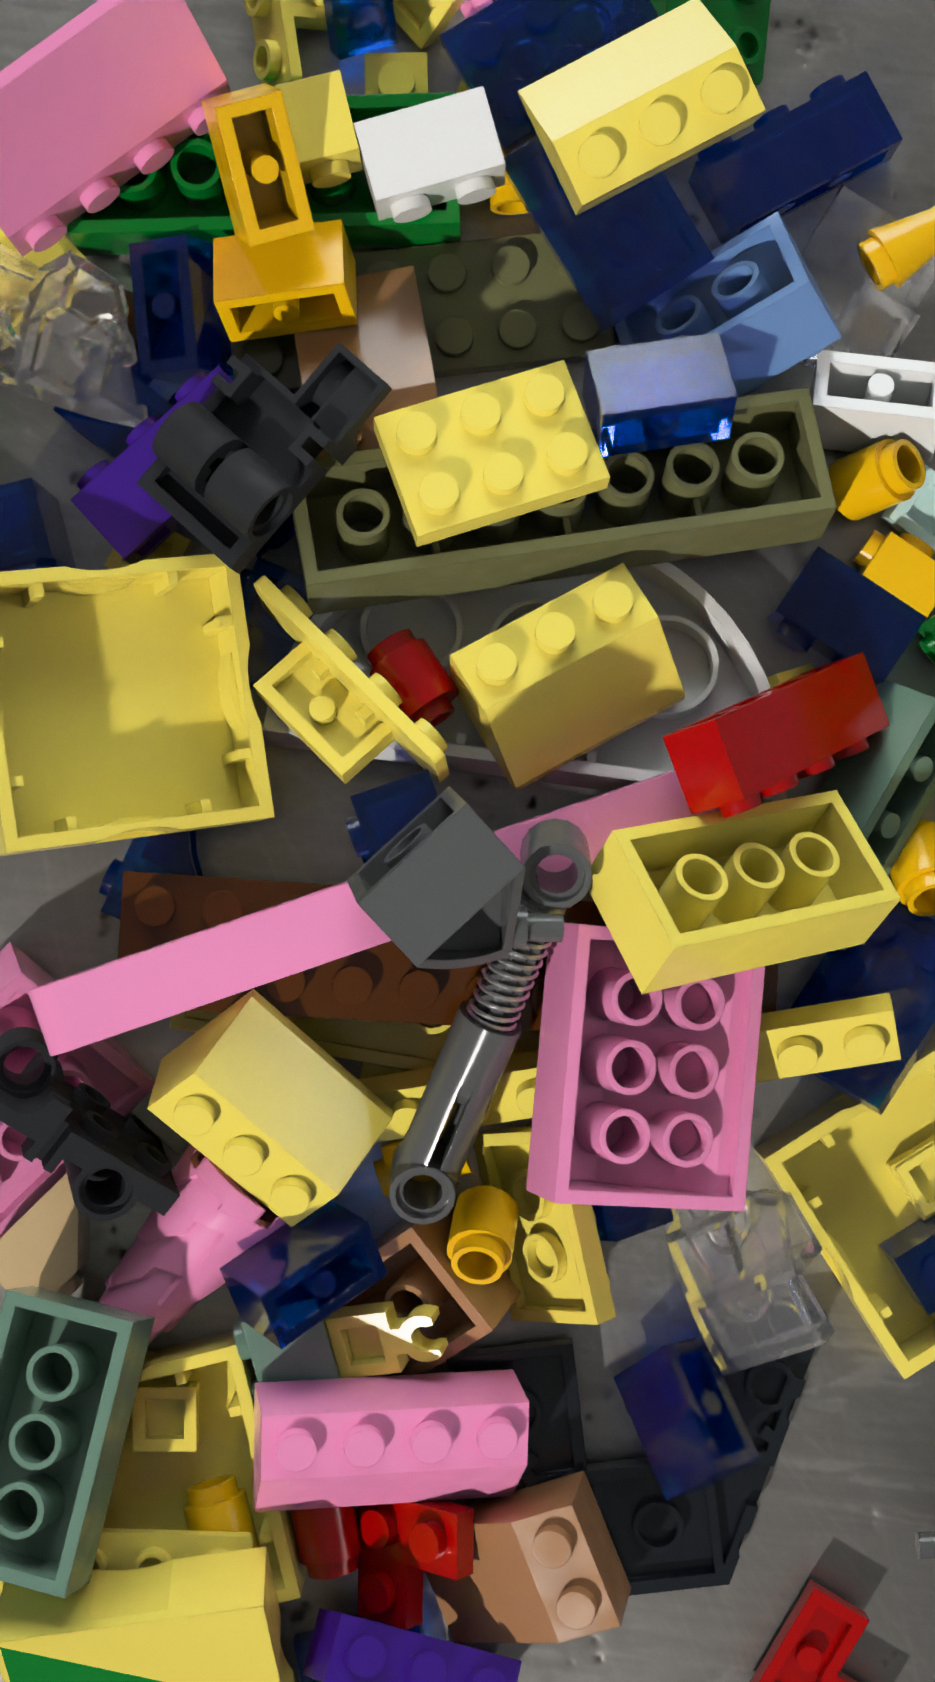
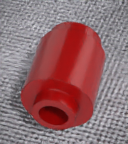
M403 629L382 640L367 654L366 659L372 667L369 674L370 677L376 672L389 682L402 700V704L398 708L414 723L420 718H424L433 727H436L454 713L455 708L451 702L458 696L459 690L425 639H416L410 629Z
M355 1506L290 1510L299 1562L307 1566L308 1576L311 1579H334L345 1576L358 1568L357 1555L362 1550Z

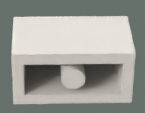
M484 86L353 123L361 161L379 221L392 217L396 223L415 221L428 215L432 211L431 206L454 199H457L461 205L474 204L493 196L496 193V187L505 185L506 163Z
M822 350L817 355L810 395L823 449L854 453L884 439H893L895 441L905 439L918 449L923 461L931 462L935 451V362Z

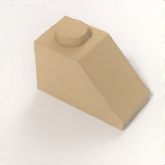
M67 1173L0 1238V1285L5 1290L35 1286L71 1296L84 1283L76 1272L90 1258V1218L83 1215L75 1206Z

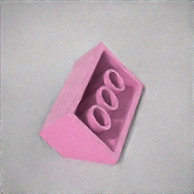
M513 1369L255 1383L254 1512L512 1496L528 1462L529 1400Z

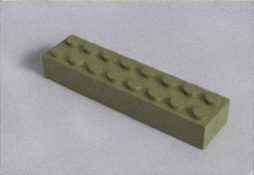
M809 387L588 418L610 475L607 489L419 547L416 546L381 448L356 451L343 466L331 455L316 457L315 460L328 471L292 512L307 604L313 615L604 572L621 563H624L627 568L820 540L837 506Z

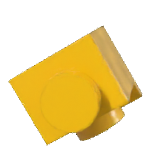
M874 529L853 558V562L861 566L851 583L912 624H916L927 618L935 607V560L932 559L935 551L926 542L912 534L903 532L899 537L890 532L885 536Z

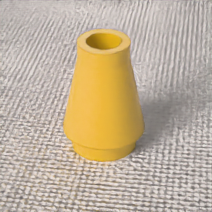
M935 206L923 212L868 230V239L857 245L860 260L878 289L884 290L892 284L900 288L935 256Z

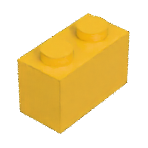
M263 83L201 100L235 235L249 247L315 230L282 90Z
M342 219L313 222L315 230L249 247L236 235L213 238V300L231 343L358 324L356 262Z

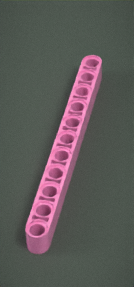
M672 770L493 832L521 862L520 850L522 839L531 827L540 821L554 818L567 820L578 826L586 836L592 865L613 830L718 812L720 809L718 807L691 815L676 772ZM555 854L541 860L539 866L549 872H560L570 867L573 861L565 855ZM346 881L28 990V994L49 1055L55 1056L392 940L357 904Z

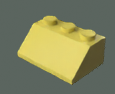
M690 0L517 92L576 216L752 125L766 110L736 44L700 0Z
M624 563L450 655L449 676L459 690L457 699L515 792L685 698V692L660 619Z
M252 989L161 1059L147 1107L148 1110L291 1227L340 1194L393 1117V1110L255 989Z

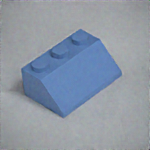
M778 211L611 312L633 384L650 409L740 397L759 389L771 378L802 360L816 356L826 346L842 338L824 296Z

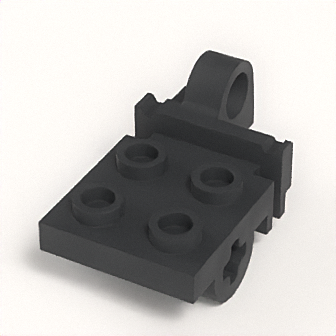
M340 342L295 394L290 392L247 353L241 360L232 355L226 363L239 373L235 380L229 384L217 373L211 380L217 388L203 405L192 401L180 406L165 419L154 437L152 450L158 458L136 483L223 563L238 574H240L328 471L315 460L319 453L324 449L343 466L357 449L356 436L359 429L392 390L384 380Z
M17 1027L4 1032L0 1036V1121L27 1136L21 1145L23 1158L30 1162L38 1158L42 1162L43 1169L51 1174L59 1163L64 1160L73 1201L77 1209L86 1217L101 1221L116 1219L127 1213L137 1201L165 1216L180 1194L172 1176L171 1168L173 1165L165 1154L161 1139L135 1114H132L127 1119L110 1108L111 1104L106 1097L93 1087L85 1083H79L77 1087H74L66 1082L61 1063L57 1060L59 1056L49 1055L43 1034L40 1031L30 1027ZM31 1047L36 1049L37 1053L21 1073L11 1072L3 1065L7 1055L17 1048Z

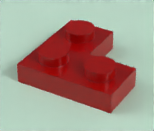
M445 1500L359 1506V1533L362 1550L358 1554V1615L404 1630L422 1624L423 1571L454 1580H459L473 1574L474 1508Z
M810 1579L750 1682H858L840 1670L870 1622L865 1611Z

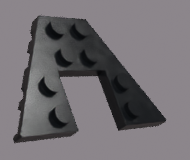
M824 1310L698 1324L712 1450L587 1464L572 1338L462 1350L447 1359L446 1364L450 1371L453 1370V1372L514 1370L529 1400L528 1462L521 1478L527 1487L585 1471L630 1583L631 1591L629 1596L729 1585L740 1557L739 1549L744 1535L750 1531L758 1510V1498L770 1466L775 1465L790 1425V1413L795 1400L801 1396L806 1382L804 1376L821 1331L827 1327L828 1315Z

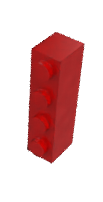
M864 652L806 671L663 736V740L691 815L719 807L722 817L726 818L761 805V798L776 795L800 784L798 779L818 774L836 766V760L847 758L869 749L870 745L867 737L890 726Z

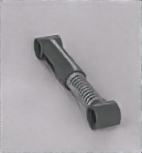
M554 818L540 821L531 827L522 839L520 850L521 863L526 869L519 906H526L528 913L564 914L566 909L571 908V906L584 898L591 886L593 875L587 838L578 826L567 820ZM555 854L565 855L573 861L570 867L560 872H549L539 866L541 860ZM527 941L525 948H512V951L504 958L492 961V964L491 962L487 963L488 967L481 970L484 977L477 980L479 987L473 990L475 998L461 1002L405 1139L399 1143L393 1152L389 1199L394 1211L399 1217L408 1222L423 1225L435 1223L447 1216L453 1208L456 1196V1183L523 1029L519 1021L521 1017L520 1010L524 1009L526 1005L525 1000L530 995L529 989H532L535 984L533 979L538 977V968L542 967V958L546 957L548 953L547 947H550L552 942L544 944L545 942ZM454 1102H456V1105H455V1107H454V1109H453V1112H452V1114H451V1116H450V1119H449L448 1124H447V1126H446V1128H445V1131H444V1133H443V1135H442V1138H440L441 1132H442V1130H443V1128H444V1125H445V1123H446V1121H447V1118H448L449 1113H450V1111H451V1109H452V1106H453ZM427 1175L434 1178V1180L419 1182L412 1179V1177Z

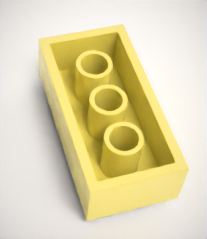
M837 790L762 803L753 809L723 818L721 812L718 811L613 830L591 865L593 876L589 889L641 994L864 944L901 900V897Z

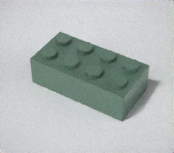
M35 1286L6 1290L0 1312V1581L64 1599L89 1583L155 1317Z

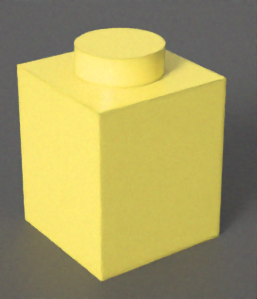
M340 70L274 86L282 90L304 185L312 183L313 187L316 188L334 187L348 181L351 178V173L363 170Z

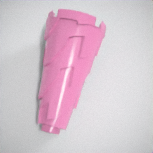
M191 1144L172 1170V1176L180 1194L179 1198L165 1216L154 1210L151 1211L150 1216L136 1234V1240L104 1282L107 1288L97 1302L155 1317L149 1344L163 1331L168 1333L204 1297L229 1280L256 1252L261 1253L279 1235L286 1233L291 1227Z

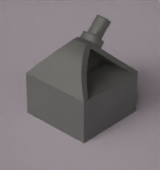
M450 786L347 879L357 904L417 968L455 969L482 965L504 958L512 951V948H525L527 941L562 942L563 914L528 913L526 906H519L526 867Z

